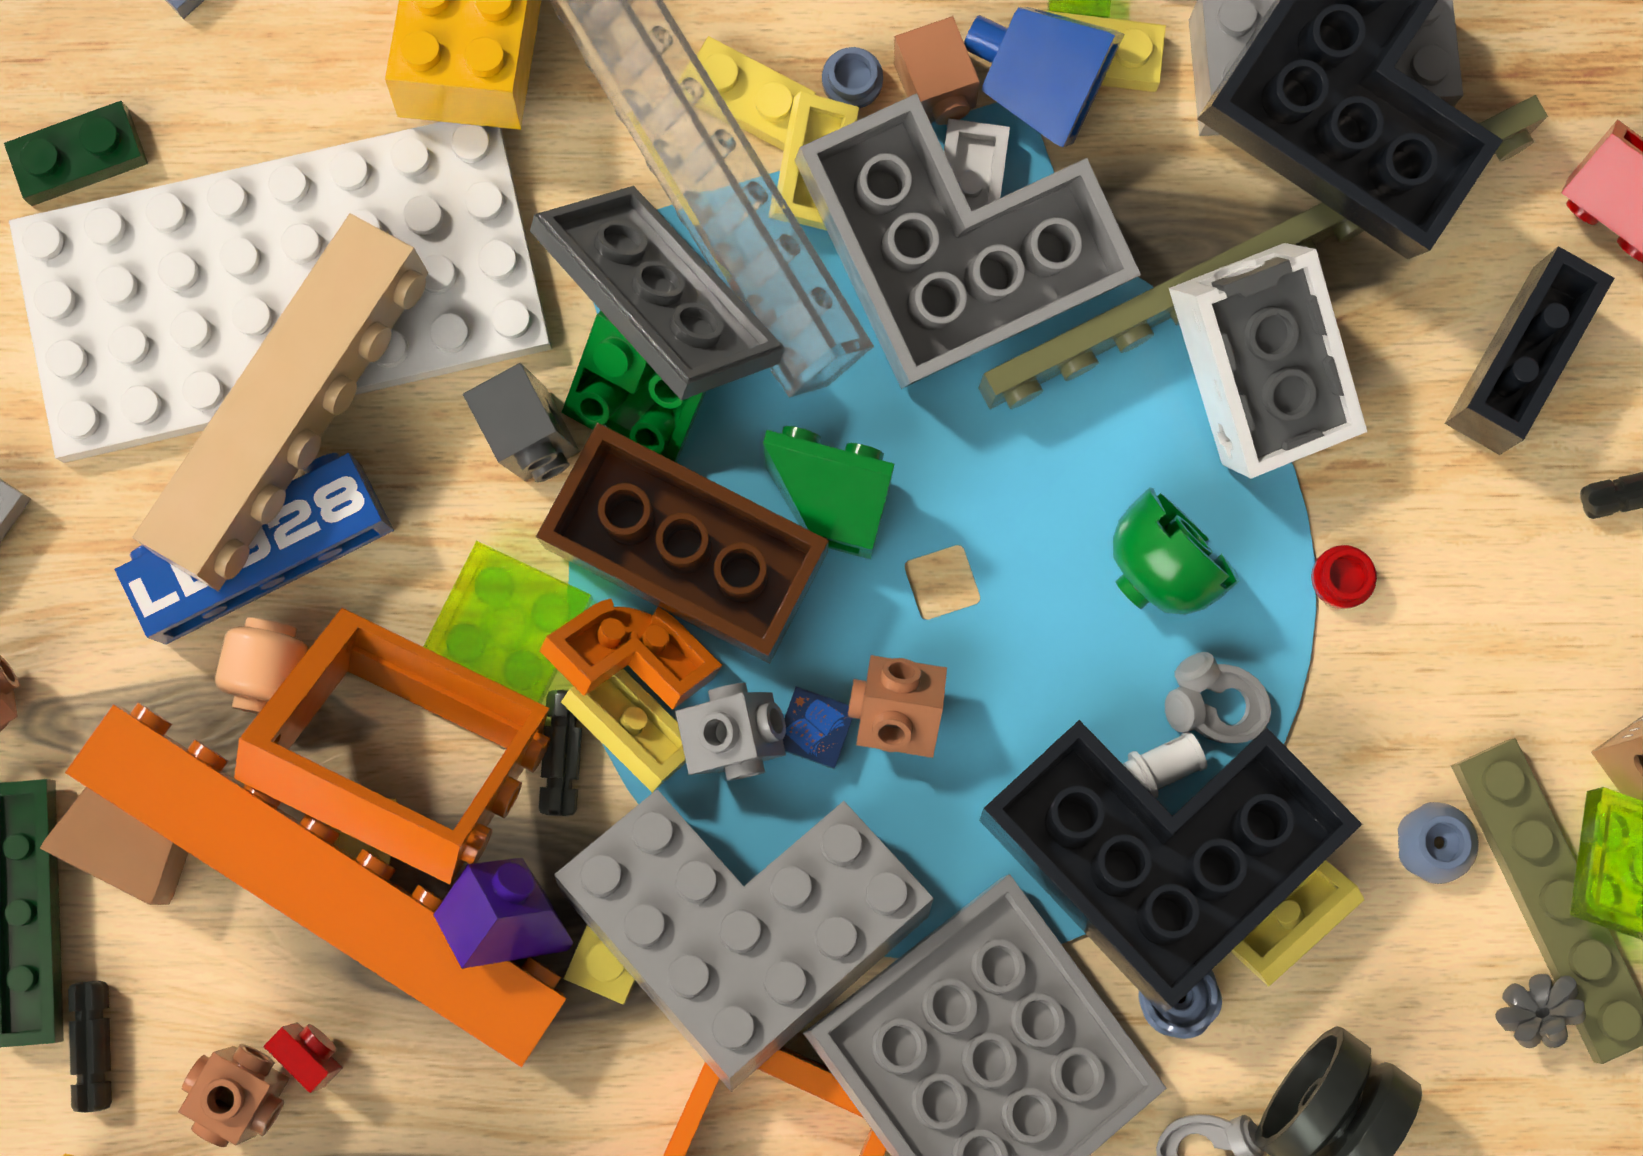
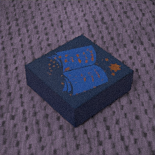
M796 686L784 718L786 733L783 739L785 752L835 769L853 719L847 717L849 705Z

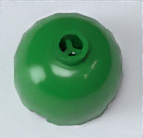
M1151 487L1127 509L1118 521L1113 535V558L1123 575L1115 582L1123 594L1140 609H1143L1150 602L1165 613L1187 615L1201 611L1223 597L1239 582V578L1222 554L1214 561L1209 557L1213 552L1206 543L1208 537L1167 497L1161 493L1157 496Z

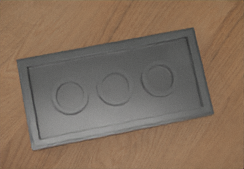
M635 186L534 214L530 232L680 400L780 363L785 347Z

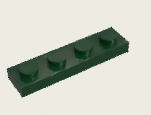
M41 779L0 783V1048L51 1044L64 1041L58 858L40 849L45 838L57 824L56 780Z

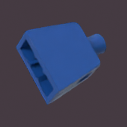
M1018 7L1008 28L978 15L967 33L964 44L967 52L992 63L982 85V91L1054 144L1066 147L1074 144L1125 34L1117 30L1031 7Z

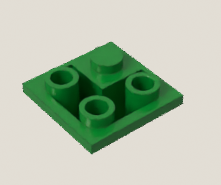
M600 311L596 315L561 413L592 430L599 423L677 463L706 391L680 400Z
M784 426L782 434L766 430L763 441L766 469L798 524L829 540V549L871 559L895 464L883 461L884 453L867 445L847 443L845 450L819 444L821 436L806 429Z

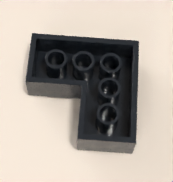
M1274 0L1197 118L1406 259H1411L1432 249L1503 141L1395 68L1398 60L1438 0Z
M1080 720L983 808L979 820L1161 1014L1173 1008L1362 825L1267 727L1172 816Z

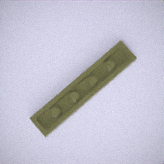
M1516 738L1506 740L1451 765L1554 981L1556 982L1562 976H1570L1576 981L1579 992L1576 999L1583 1001L1586 1011L1584 1022L1577 1024L1576 1027L1593 1062L1604 1064L1643 1046V999Z

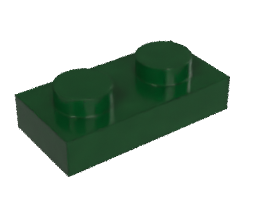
M122 101L4 142L22 198L31 206L148 164L130 111Z

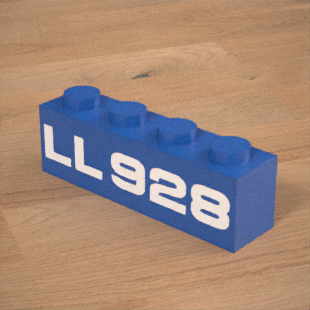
M330 453L313 460L308 467L303 469L305 475L292 480L285 490V502L278 515L270 523L263 524L250 543L249 556L242 570L234 578L226 580L219 592L156 556L143 545L130 553L132 560L114 570L146 637L167 645L393 532L394 529L362 465L349 453L341 457L338 453Z

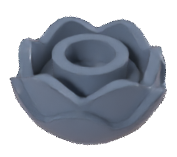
M1440 802L1425 803L1407 814L1398 826L1399 859L1402 865L1409 872L1429 883L1445 884L1452 882L1467 873L1475 862L1479 847L1477 831L1472 821L1464 812L1449 804ZM1436 837H1441L1444 841V846L1441 849L1436 848L1434 845Z
M1211 970L1185 995L1186 998L1183 1003H1177L1173 1008L1162 1014L1140 991L1139 1002L1145 1019L1156 1031L1163 1035L1188 1039L1201 1035L1219 1015L1222 1007V995L1215 975Z

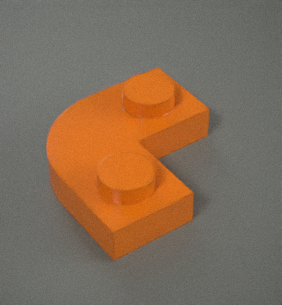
M612 599L603 600L592 605L546 636L539 650L583 696L628 665L672 710L712 681L722 667V664L678 620L662 608L657 607L654 614L651 615L630 607H614Z

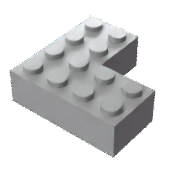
M917 93L801 146L795 158L798 170L901 389L1141 275L1087 158L971 211Z
M658 789L554 874L562 896L731 1092L926 920L934 899L845 801L839 804L745 886L740 883Z

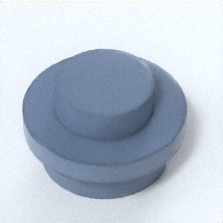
M856 47L841 49L832 54L823 67L822 86L829 99L863 108L871 104L881 92L883 70L877 58L867 50Z

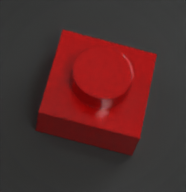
M298 1022L283 1026L263 1046L309 1093L324 1088L343 1069L332 1057L337 1051L335 1045L323 1032L311 1024H308L305 1028Z

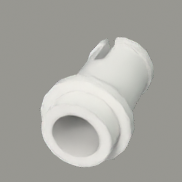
M1187 731L1182 733L1181 736L1140 755L1137 751L1129 753L1128 761L1123 763V765L1157 798L1159 789L1196 771L1206 769L1207 760L1196 737Z

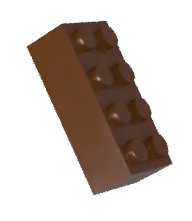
M599 423L593 429L536 535V538L546 550L769 664L828 553L829 540Z

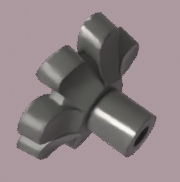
M1548 974L1534 975L1529 980L1530 991L1528 992L1517 983L1509 985L1502 996L1509 1007L1500 1008L1496 1012L1495 1017L1505 1031H1515V1039L1525 1048H1534L1541 1040L1549 1048L1560 1047L1568 1039L1566 1025L1583 1023L1586 1018L1583 1001L1576 999L1579 993L1576 981L1570 976L1560 977L1553 985Z

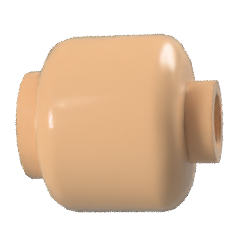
M247 617L244 627H234L226 633L215 674V684L222 692L234 696L231 708L259 714L308 651L307 645L296 638L297 628L274 621Z

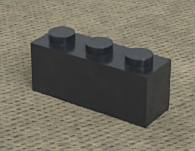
M1559 246L1534 266L1445 424L1498 455L1523 441L1615 278Z

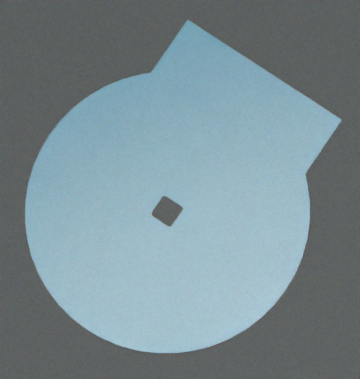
M998 102L970 110L965 117L960 119L963 121L1010 127L1000 198L1054 173L1041 134ZM932 122L931 125L944 151L947 125H938L936 122ZM780 171L657 209L664 219L785 347L778 365L706 391L677 463L798 524L797 520L766 469L763 446L766 430L782 434L784 426L806 429L821 436L819 444L845 450L847 443L867 445L884 453L883 461L894 463L895 465L871 559L828 548V553L770 664L671 614L722 664L715 678L672 710L628 665L623 669L677 721L675 711L709 702V690L736 683H746L748 692H772L774 702L781 709L784 718L796 686L849 705L853 680L866 681L871 655L892 659L904 658L916 663L947 667L943 711L933 758L857 746L860 719L853 718L835 769L785 752L786 756L763 761L765 773L727 781L725 771L689 775L687 764L685 763L657 788L658 791L743 886L839 804L845 801L934 898L928 918L884 957H901L992 884L1008 874L1012 876L1061 944L1085 935L1084 931L979 821L983 808L1078 720L1122 764L1128 761V754L1133 751H1137L1141 755L1181 736L1182 732L1174 730L1167 721L1165 700L1169 692L1179 687L1175 678L1176 668L1186 658L1200 652L1212 654L1217 664L1239 667L1252 674L1261 682L1269 695L1271 704L1270 721L1266 727L1283 744L1285 743L1300 705L1311 661L1316 618V592L1311 580L1312 569L1315 563L1308 513L1292 462L1251 479L1222 465L1180 325H1175L1172 318L1152 327L1154 336L1130 351L1121 353L1118 347L1115 346L1097 355L1098 365L1081 376L1065 381L1061 373L1040 384L1043 392L1017 408L1010 409L1007 402H1004L989 409L978 389L985 372L1154 288L1139 277L901 389L828 232L772 217ZM594 304L598 314L601 310ZM1150 487L1154 489L1157 496L1161 493L1167 497L1208 537L1206 543L1213 552L1209 557L1214 561L1222 554L1238 575L1239 582L1223 597L1204 610L1187 615L1165 613L1150 602L1143 609H1140L1123 594L1115 582L1123 575L1113 558V535L1118 521L1127 509ZM955 545L962 546L980 595V601L975 605L929 620L923 619L905 571V563ZM569 561L568 608L570 620L592 605L607 599H612L614 607H630L651 615L658 606ZM1229 688L1222 693H1216L1205 689L1200 692L1204 704L1216 708L1218 717L1226 725H1234L1244 716L1246 708L1245 699L1238 690ZM1196 730L1189 731L1196 737L1202 747L1207 760V768L1202 771H1196L1159 789L1156 799L1173 816L1254 739L1243 743H1219L1204 737ZM603 744L626 788L636 802L640 804L652 792Z

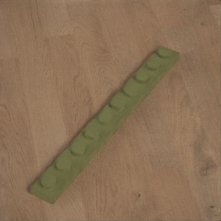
M1534 95L1479 124L1503 140L1495 154L1499 161H1504L1520 153L1534 142L1530 134L1548 115L1537 96ZM1320 203L985 372L978 389L989 409L1004 402H1007L1010 409L1017 408L1039 396L1043 392L1040 384L1062 373L1065 381L1072 380L1098 365L1097 355L1115 346L1118 347L1121 353L1138 347L1154 336L1152 327L1170 318L1173 319L1175 325H1180L1169 288L1283 243L1313 248L1318 252L1316 244L1334 235L1338 242L1341 243L1355 237L1364 230L1324 203Z

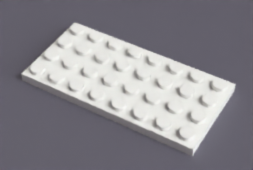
M438 122L9 220L55 458L66 463L203 431L349 213L414 247L429 272L426 276V285L421 298L411 309L403 311L391 329V340L386 351L377 361L368 364L356 382L357 389L355 395L552 350L502 129L489 126Z

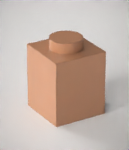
M953 16L894 37V66L906 96L910 97L917 93L930 123L936 122L938 125H947L948 119L960 120L971 109L976 108L979 79Z

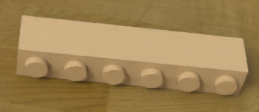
M349 213L132 536L133 539L156 556L218 592L226 580L234 578L242 570L249 556L250 543L262 525L270 523L282 509L286 497L285 490L299 469H305L313 462L321 446V435L333 417L341 415L350 406L356 393V382L368 364L377 361L386 351L391 340V329L403 311L411 309L421 298L426 285V276L429 272L414 247Z

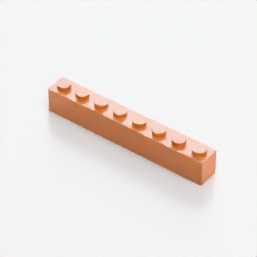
M138 702L130 712L123 707L113 704L65 771L67 775L518 1066L522 1067L567 999L563 992L555 988L562 977L532 957H528L522 966L511 960L462 969L433 915L443 899L419 884L412 894L390 881L396 869L365 849H362L357 858H354L346 851L334 845L340 835L338 831L307 814L299 822L278 808L281 803L280 801L246 784L242 785L222 772L228 760L196 739L193 740L188 749L165 734L172 724Z

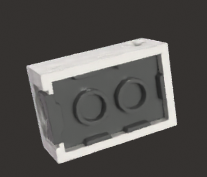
M1283 243L1169 288L1223 466L1251 479L1367 432L1316 249Z

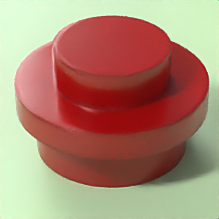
M1340 545L1328 549L1318 557L1312 569L1311 580L1316 594L1323 602L1334 608L1350 609L1364 603L1372 595L1376 587L1377 573L1374 563L1365 552L1353 546Z

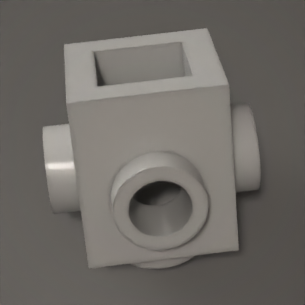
M746 683L730 684L709 690V702L675 711L689 775L725 771L727 781L738 780L765 773L763 761L786 756L783 744L786 733L785 719L781 709L774 702L772 692H748Z

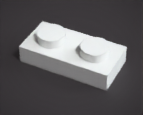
M948 119L944 153L971 211H974L1001 197L1010 127Z

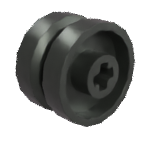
M1335 1026L1323 1033L1303 1053L1279 1085L1263 1113L1256 1131L1255 1145L1270 1156H1394L1417 1116L1422 1099L1421 1084L1394 1064L1388 1062L1371 1068V1048L1344 1028Z

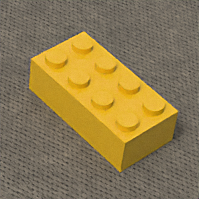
M399 0L385 81L397 117L521 130L541 0Z

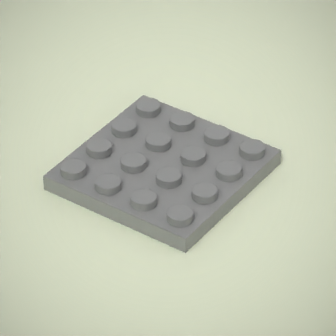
M1010 874L992 884L803 1033L891 1156H1090L1167 1089Z

